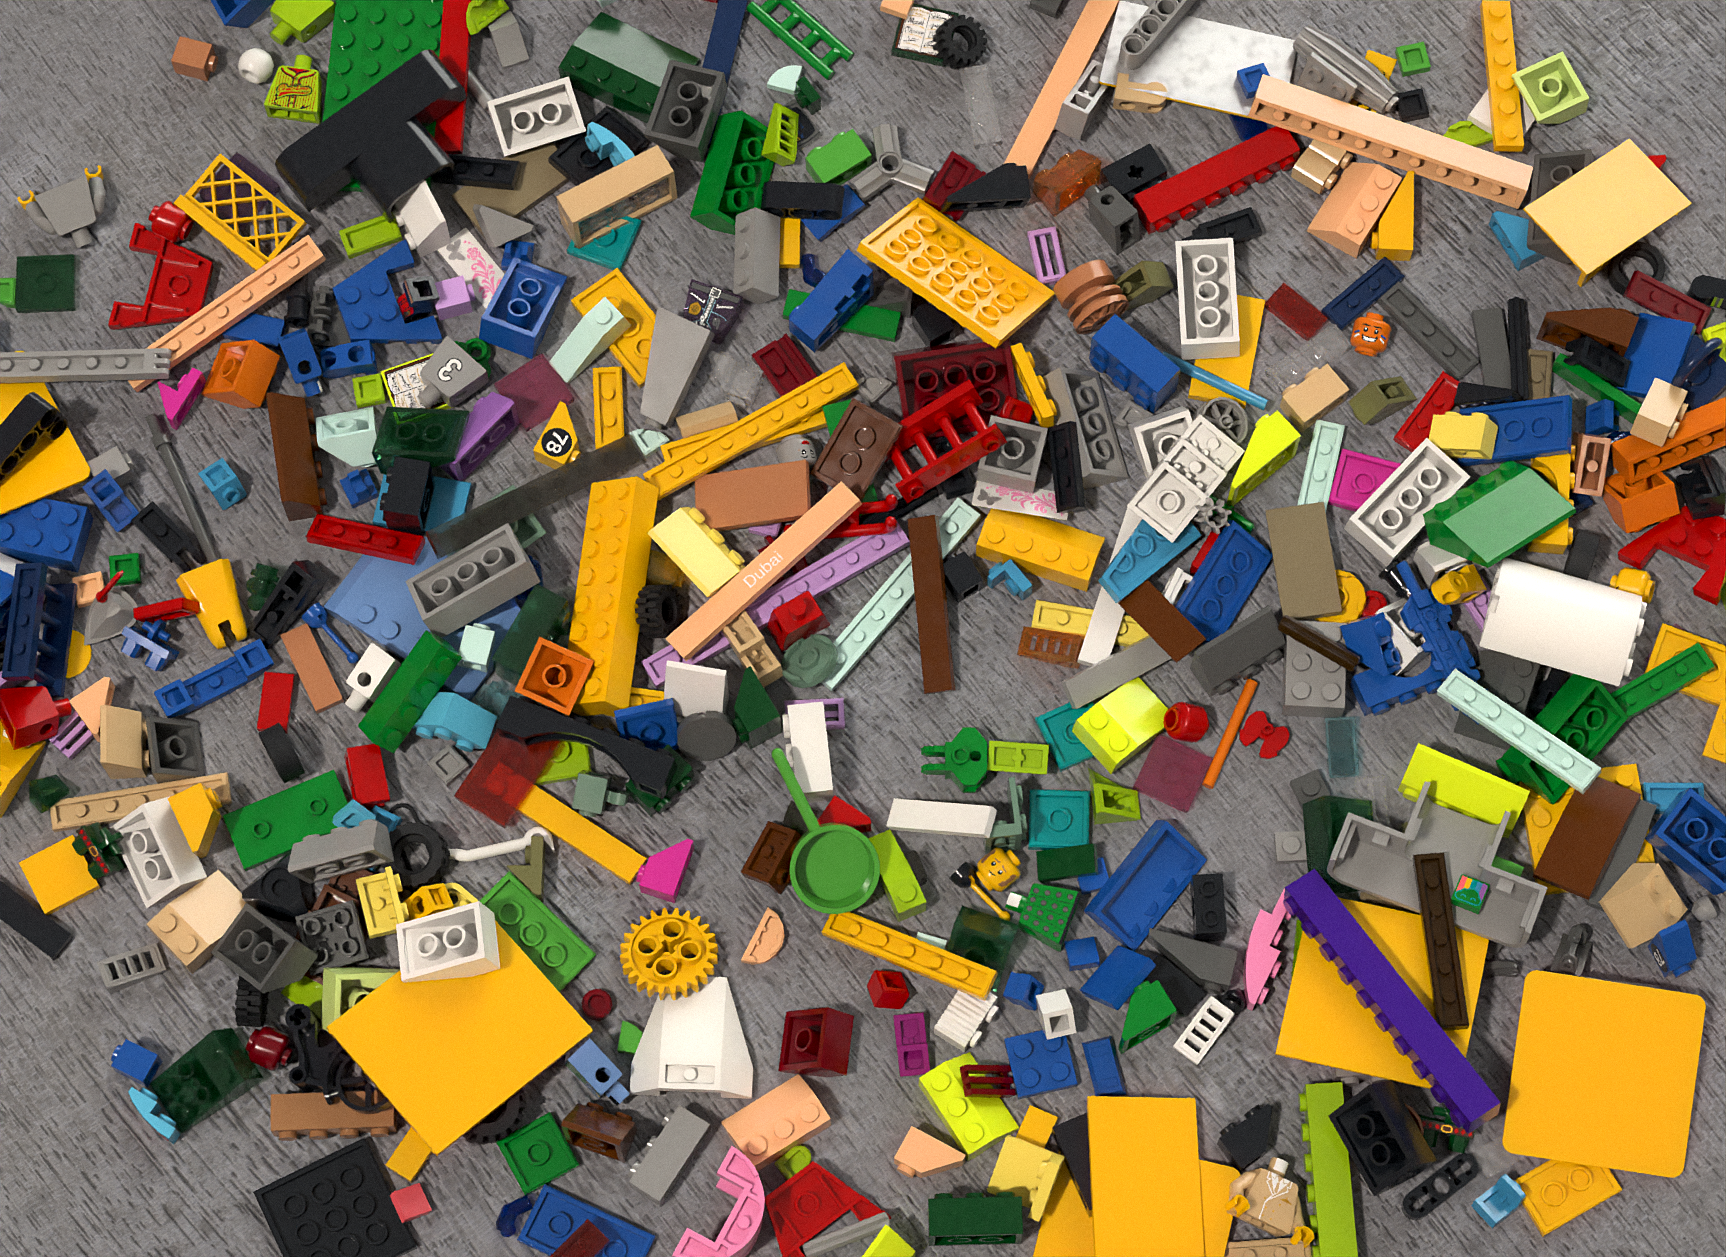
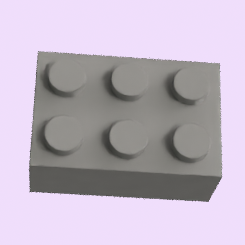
M1299 621L1346 648L1340 626L1346 623ZM1284 634L1286 644L1283 650L1282 715L1342 718L1345 709L1346 669Z

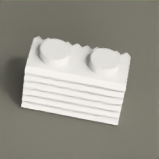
M958 990L935 1025L934 1034L962 1052H965L968 1046L974 1048L983 1034L979 1029L985 1021L990 1023L999 1010V1007L996 1006L998 997L989 992L986 1001H983Z

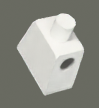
M371 643L346 680V683L353 687L354 690L344 704L359 713L368 699L374 703L401 666V663L374 643Z

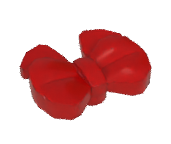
M1256 711L1247 718L1243 729L1239 730V740L1245 747L1252 744L1258 737L1264 741L1259 753L1260 758L1263 759L1277 757V753L1286 746L1290 735L1288 728L1284 726L1273 727L1271 723H1268L1266 714L1263 711Z

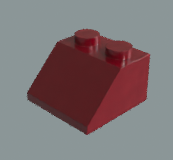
M829 1007L786 1012L778 1071L818 1077L847 1076L854 1016Z

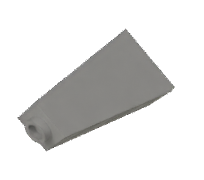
M658 307L656 312L640 414L647 417L645 423L660 430L663 425L669 428L672 427L675 417L715 336L712 331L661 307Z

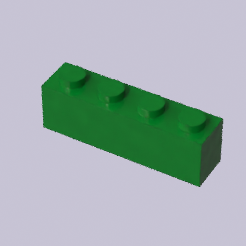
M426 630L358 724V727L372 743L395 753L463 657L448 641Z

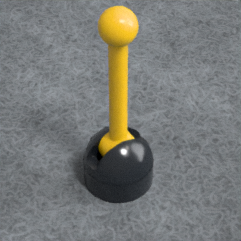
M967 862L963 863L951 875L949 879L958 887H971L999 915L1001 922L1006 923L1010 920V913L1002 911L975 883L976 873Z

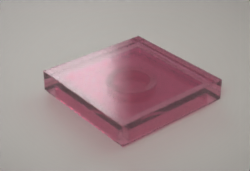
M542 353L494 384L496 391L500 395L515 402L519 422L526 432L551 417L560 401L565 403L566 406L575 401L573 395Z

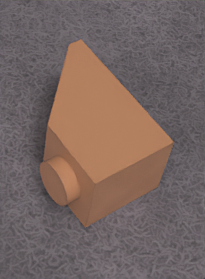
M1574 432L1572 445L1576 446L1574 462H1570V472L1575 473L1572 493L1602 497L1611 444L1610 438Z

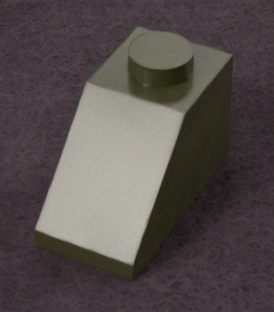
M1142 260L1113 282V284L1120 286L1123 292L1122 295L1126 296L1129 302L1127 310L1153 302L1173 288L1164 263Z
M1399 376L1371 381L1348 402L1353 408L1355 417L1364 425L1381 422L1412 404L1417 398L1404 379Z

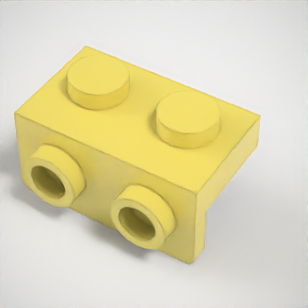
M389 866L385 867L384 873L356 879L369 939L397 933L396 924L410 920L406 902L400 903L398 892L403 891L399 874L393 875L392 868Z

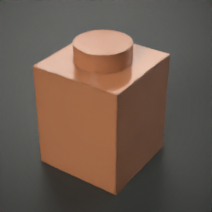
M180 36L171 62L175 73L208 81L210 73H214L217 68L218 56H216L212 44Z

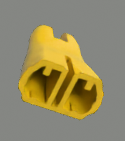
M229 559L216 560L183 573L176 579L184 597L199 602L200 613L195 615L205 630L208 639L218 650L227 647L224 634L220 630L219 625L230 622L232 633L238 642L247 638L246 623Z

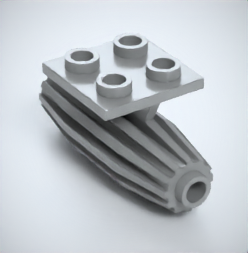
M1310 24L1305 26L1296 37L1292 47L1307 62L1297 86L1348 104L1353 99L1381 114L1385 111L1390 113L1397 106L1400 99L1397 97L1399 91L1376 66L1340 39Z

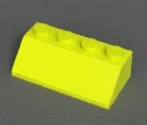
M1418 743L1397 790L1403 793L1402 795L1406 799L1417 802L1424 782H1430L1427 796L1433 803L1488 824L1501 823L1505 811H1508L1511 815L1502 838H1509L1530 793L1525 788Z

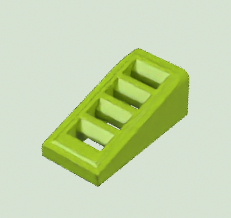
M774 103L762 156L781 166L795 163L798 113L779 103ZM782 115L789 118L788 122L782 119ZM781 125L786 127V131L781 129Z

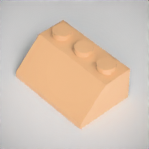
M1350 162L1309 225L1307 232L1357 259L1398 190L1402 177L1379 164Z
M797 1074L726 1118L721 1124L736 1148L751 1161L758 1172L782 1157L793 1147L803 1144L830 1127L831 1118L815 1093L802 1077Z

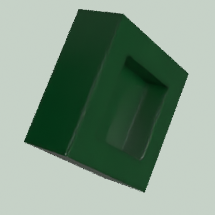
M804 76L796 81V94L794 96L802 109L806 107L811 115L820 111L821 97L808 79Z

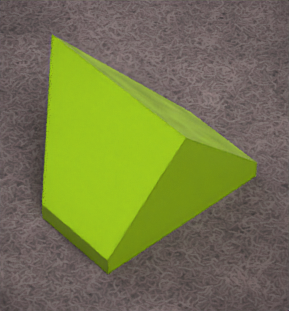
M1088 768L1094 825L1141 819L1137 790L1127 789Z

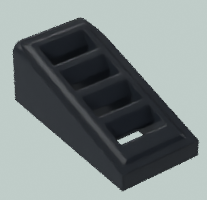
M1461 382L1458 383L1454 404L1460 409L1518 402L1522 401V398L1512 389Z

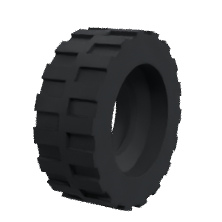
M406 822L405 825L400 824L394 831L389 832L394 861L382 864V868L385 870V867L391 866L393 875L399 874L402 888L417 891L422 886L439 883L440 878L445 876V871L447 867L449 868L450 851L442 835L429 825L421 822ZM412 842L423 843L429 851L427 864L417 871L406 869L401 861L403 849Z

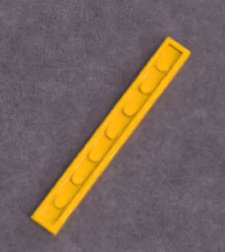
M843 362L643 473V478L646 482L659 488L657 497L659 501L822 410V406L833 404L858 390L859 384Z

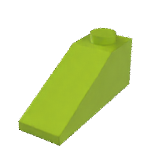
M889 829L868 838L878 854L880 862L879 880L898 922L926 911V899L891 830Z

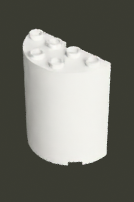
M1505 557L1500 561L1493 580L1479 646L1619 686L1622 676H1629L1633 663L1631 658L1636 645L1634 641L1636 636L1641 634L1647 603L1642 602V596Z

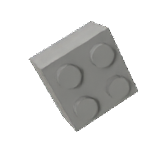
M991 415L988 427L996 423L1007 443L980 459L977 481L1034 493L1047 440L1048 428Z

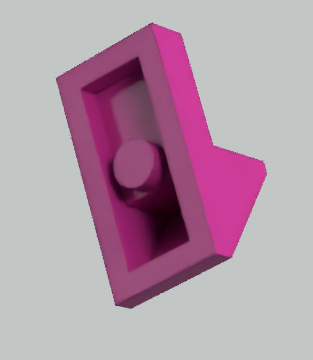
M193 367L188 375L184 374L180 379L177 387L178 391L159 381L157 382L168 421L175 430L179 428L206 383L203 373Z

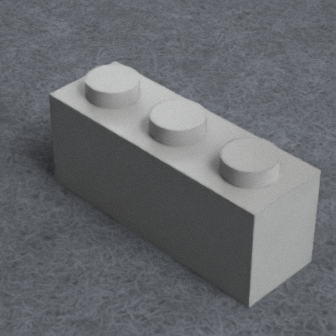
M755 207L736 215L733 295L759 305L778 298L780 217Z
M681 1105L675 1111L671 1109L667 1113L661 1124L664 1126V1129L658 1137L652 1136L645 1147V1151L648 1153L642 1162L636 1161L628 1173V1177L631 1178L629 1180L630 1188L660 1207L711 1131V1126L708 1122Z

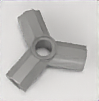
M889 123L873 128L876 162L849 180V186L863 202L886 186L895 184L925 195L932 183L934 170L902 159L897 126ZM887 165H893L896 167V169L893 171H887L884 169V167Z

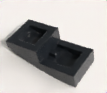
M946 436L928 441L938 458L953 449ZM967 467L941 482L947 500L974 492V484Z

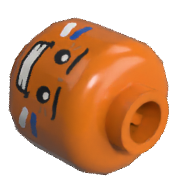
M1367 312L1366 317H1359L1354 321L1350 343L1355 347V352L1377 357L1378 353H1382L1387 349L1391 327L1383 321L1384 316Z

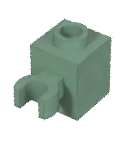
M582 770L578 773L572 808L578 809L579 814L582 816L596 817L597 814H602L606 810L607 802L625 806L628 802L629 792L610 789L612 779L610 775Z

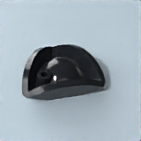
M290 852L243 890L242 898L247 904L268 917L281 921L296 922V916L307 914L309 910L311 911L313 895L311 884L289 873Z

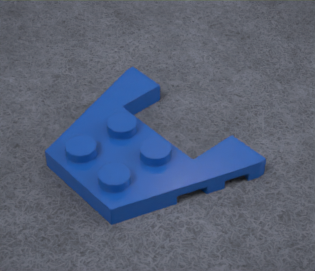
M406 240L401 241L333 287V295L351 343L368 339L371 343L388 344V341H405L406 344H417V342L439 344L442 342V336L434 316L405 324L387 275L414 267V260Z

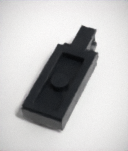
M1252 207L1199 224L1198 228L1192 230L1193 235L1183 238L1182 241L1233 238V244L1236 245L1261 236L1262 230Z

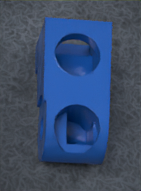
M369 339L336 345V347L327 348L320 352L322 375L325 378L335 379L359 373H366V375L378 374L375 349Z

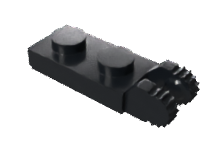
M153 501L131 520L132 524L170 563L173 562L182 573L191 571L190 566L179 557L186 550L200 565L206 562L204 556L192 545L191 539Z

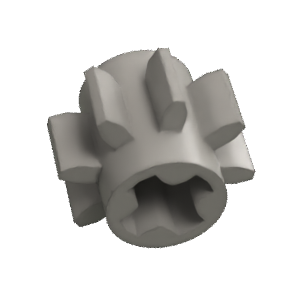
M1207 497L1205 500L1206 504L1203 507L1200 505L1195 506L1199 512L1194 521L1203 523L1201 531L1206 533L1211 527L1215 534H1220V527L1223 525L1230 526L1227 522V515H1230L1232 511L1222 508L1225 503L1224 500L1218 499L1214 505L1212 498ZM1212 510L1217 512V515L1213 517V521L1208 520V516L1213 514Z

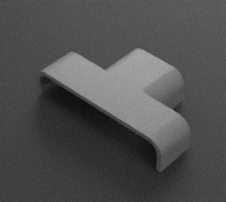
M1427 781L1423 784L1405 833L1348 812L1327 867L1328 874L1334 880L1420 913L1413 855L1444 853L1450 898H1452L1461 874L1490 885L1479 914L1451 904L1455 927L1508 947L1520 948L1527 944L1548 887L1491 866L1511 815L1510 812L1505 811L1499 824H1488L1433 803L1427 796L1430 782Z

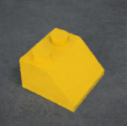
M198 783L167 799L192 852L202 859L209 852L221 819L218 809L223 806L217 793L211 787L206 788L202 783Z

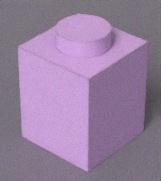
M463 275L435 283L440 297L435 305L439 321L473 312L471 302L476 301L472 285L465 284Z

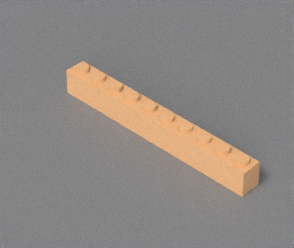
M1264 74L1259 82L1248 117L1399 169L1414 171V174L1519 209L1528 190L1533 170L1532 166Z

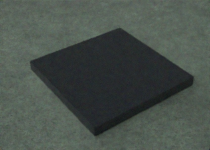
M365 1137L253 1192L283 1257H401L417 1249L406 1223H402L390 1198L392 1193Z

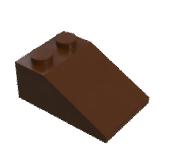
M1612 307L1546 312L1536 339L1565 349L1567 342L1588 336L1624 357L1639 317L1634 316L1626 309H1615Z
M587 1102L586 1106L578 1103L563 1119L561 1124L567 1143L625 1163L637 1132V1125L635 1122H632L633 1118L621 1112H616L615 1115L605 1113L602 1106L592 1102Z

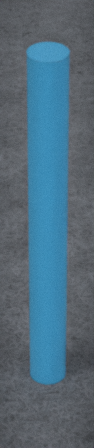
M1163 351V354L1181 369L1180 372L1263 411L1266 408L1269 400Z

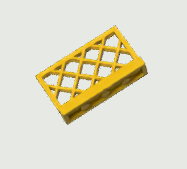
M221 153L184 196L180 194L174 202L194 222L255 271L284 252L307 224ZM222 164L226 165L230 169V180L216 181L215 172ZM235 173L241 178L235 179ZM248 183L251 185L252 197L237 198V184ZM231 185L232 199L217 201L216 187ZM211 188L212 202L200 203L194 197L201 189ZM256 190H257L259 193H261L262 196H257V195H256ZM271 201L273 214L258 216L257 202ZM252 202L253 216L238 218L237 204ZM232 205L233 219H219L217 206ZM213 207V213L207 208ZM278 208L281 209L284 213H278ZM290 217L297 222L290 232L279 233L278 219ZM273 219L274 234L259 235L258 221ZM254 222L255 236L242 237L239 235V223ZM234 224V230L228 225ZM275 239L276 248L269 257L265 256L261 252L260 241ZM255 241V247L249 242Z

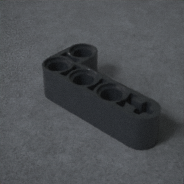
M35 392L27 394L0 424V485L43 435L50 440H56L67 428V419Z

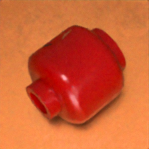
M165 201L160 207L155 205L148 219L152 222L151 230L153 234H157L171 243H176L180 239L184 241L188 237L194 223L191 217L172 201Z
M1177 702L1164 715V727L1168 735L1175 740L1189 743L1198 742L1209 728V720L1205 709L1196 704Z

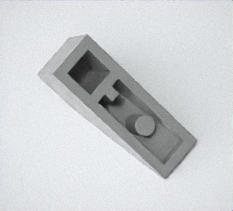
M1092 60L1063 101L1055 130L1078 140L1083 137L1111 87L1099 83L1103 67L1102 63Z

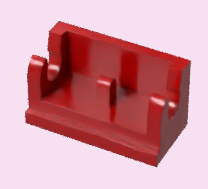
M369 744L346 748L344 759L352 799L368 810H372L375 805L380 808L385 807V802L390 801L380 746Z

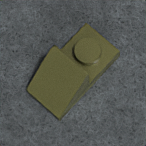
M531 836V846H526L525 863L530 865H507L506 867L508 872L510 871L541 902H544L546 844L543 836Z

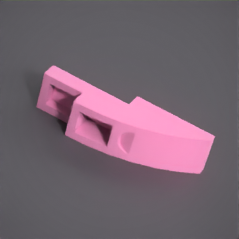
M1285 888L1272 914L1260 909L1248 941L1244 960L1243 985L1246 1008L1251 1011L1256 1003L1263 1004L1269 991L1264 986L1269 977L1275 979L1282 962L1277 960L1281 951L1271 947V945L1277 947L1284 932L1279 927L1283 919L1289 921L1292 916L1283 904Z

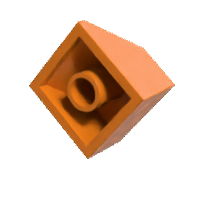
M255 340L221 343L201 395L243 409L259 408L265 401L269 383L277 372V363L280 355Z
M1662 472L1629 484L1620 473L1606 477L1604 480L1602 497L1614 522L1626 533L1638 532L1648 525L1667 521L1670 517L1680 513L1674 482Z

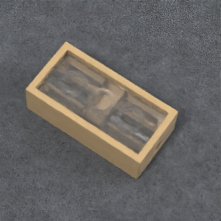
M658 145L556 196L561 224L575 243L576 248L580 249L593 242L594 238L599 239L611 233V229L615 231L628 224L627 220L621 219L625 216L638 219L677 199L674 170Z

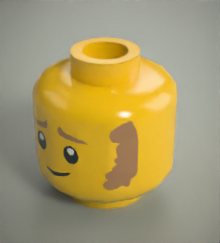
M996 847L978 861L976 875L989 891L994 889L997 892H1002L1019 879L1020 871L1017 866L1021 862L1011 849L1005 852L1002 848Z

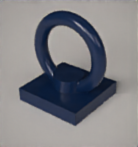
M1694 335L1684 363L1671 381L1672 385L1688 391L1684 403L1688 404L1687 408L1690 411L1711 403L1726 388V362L1719 356L1724 343L1720 338L1715 337L1704 343L1698 336Z

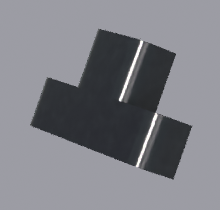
M424 50L287 147L276 159L275 167L277 172L308 212L354 180L384 218L391 223L394 221L391 213L393 205L408 192L444 167L447 168L453 177L458 174L455 163L426 127L467 98L465 89L433 50Z

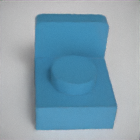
M223 458L198 473L222 510H226L247 496L239 479Z
M1011 559L1004 564L999 562L989 570L987 585L991 589L1005 579L1004 585L1013 596L1018 594L1022 600H1025L1032 594L1033 585Z

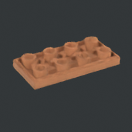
M799 460L706 474L695 480V507L705 517L703 522L710 529L713 528L717 531L798 520L811 509L809 463L807 460Z

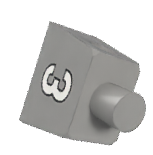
M446 336L420 372L422 382L427 387L417 397L429 409L439 399L443 400L449 407H454L489 382L487 370L452 339Z

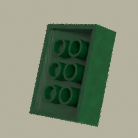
M600 12L571 45L558 69L560 79L569 76L572 88L648 124L669 61L674 60L698 66L700 59Z

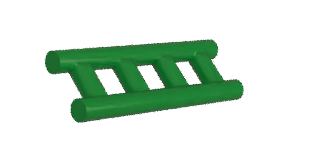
M767 0L761 6L752 1L746 8L748 12L826 80H830L834 76L835 71L830 66L840 56L847 62L854 56V52L794 0ZM779 4L791 13L781 24L769 15ZM800 21L811 30L801 42L789 32ZM819 39L832 48L822 59L809 50Z

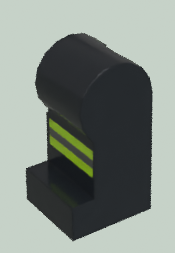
M1700 275L1692 281L1687 296L1706 306L1726 310V280Z

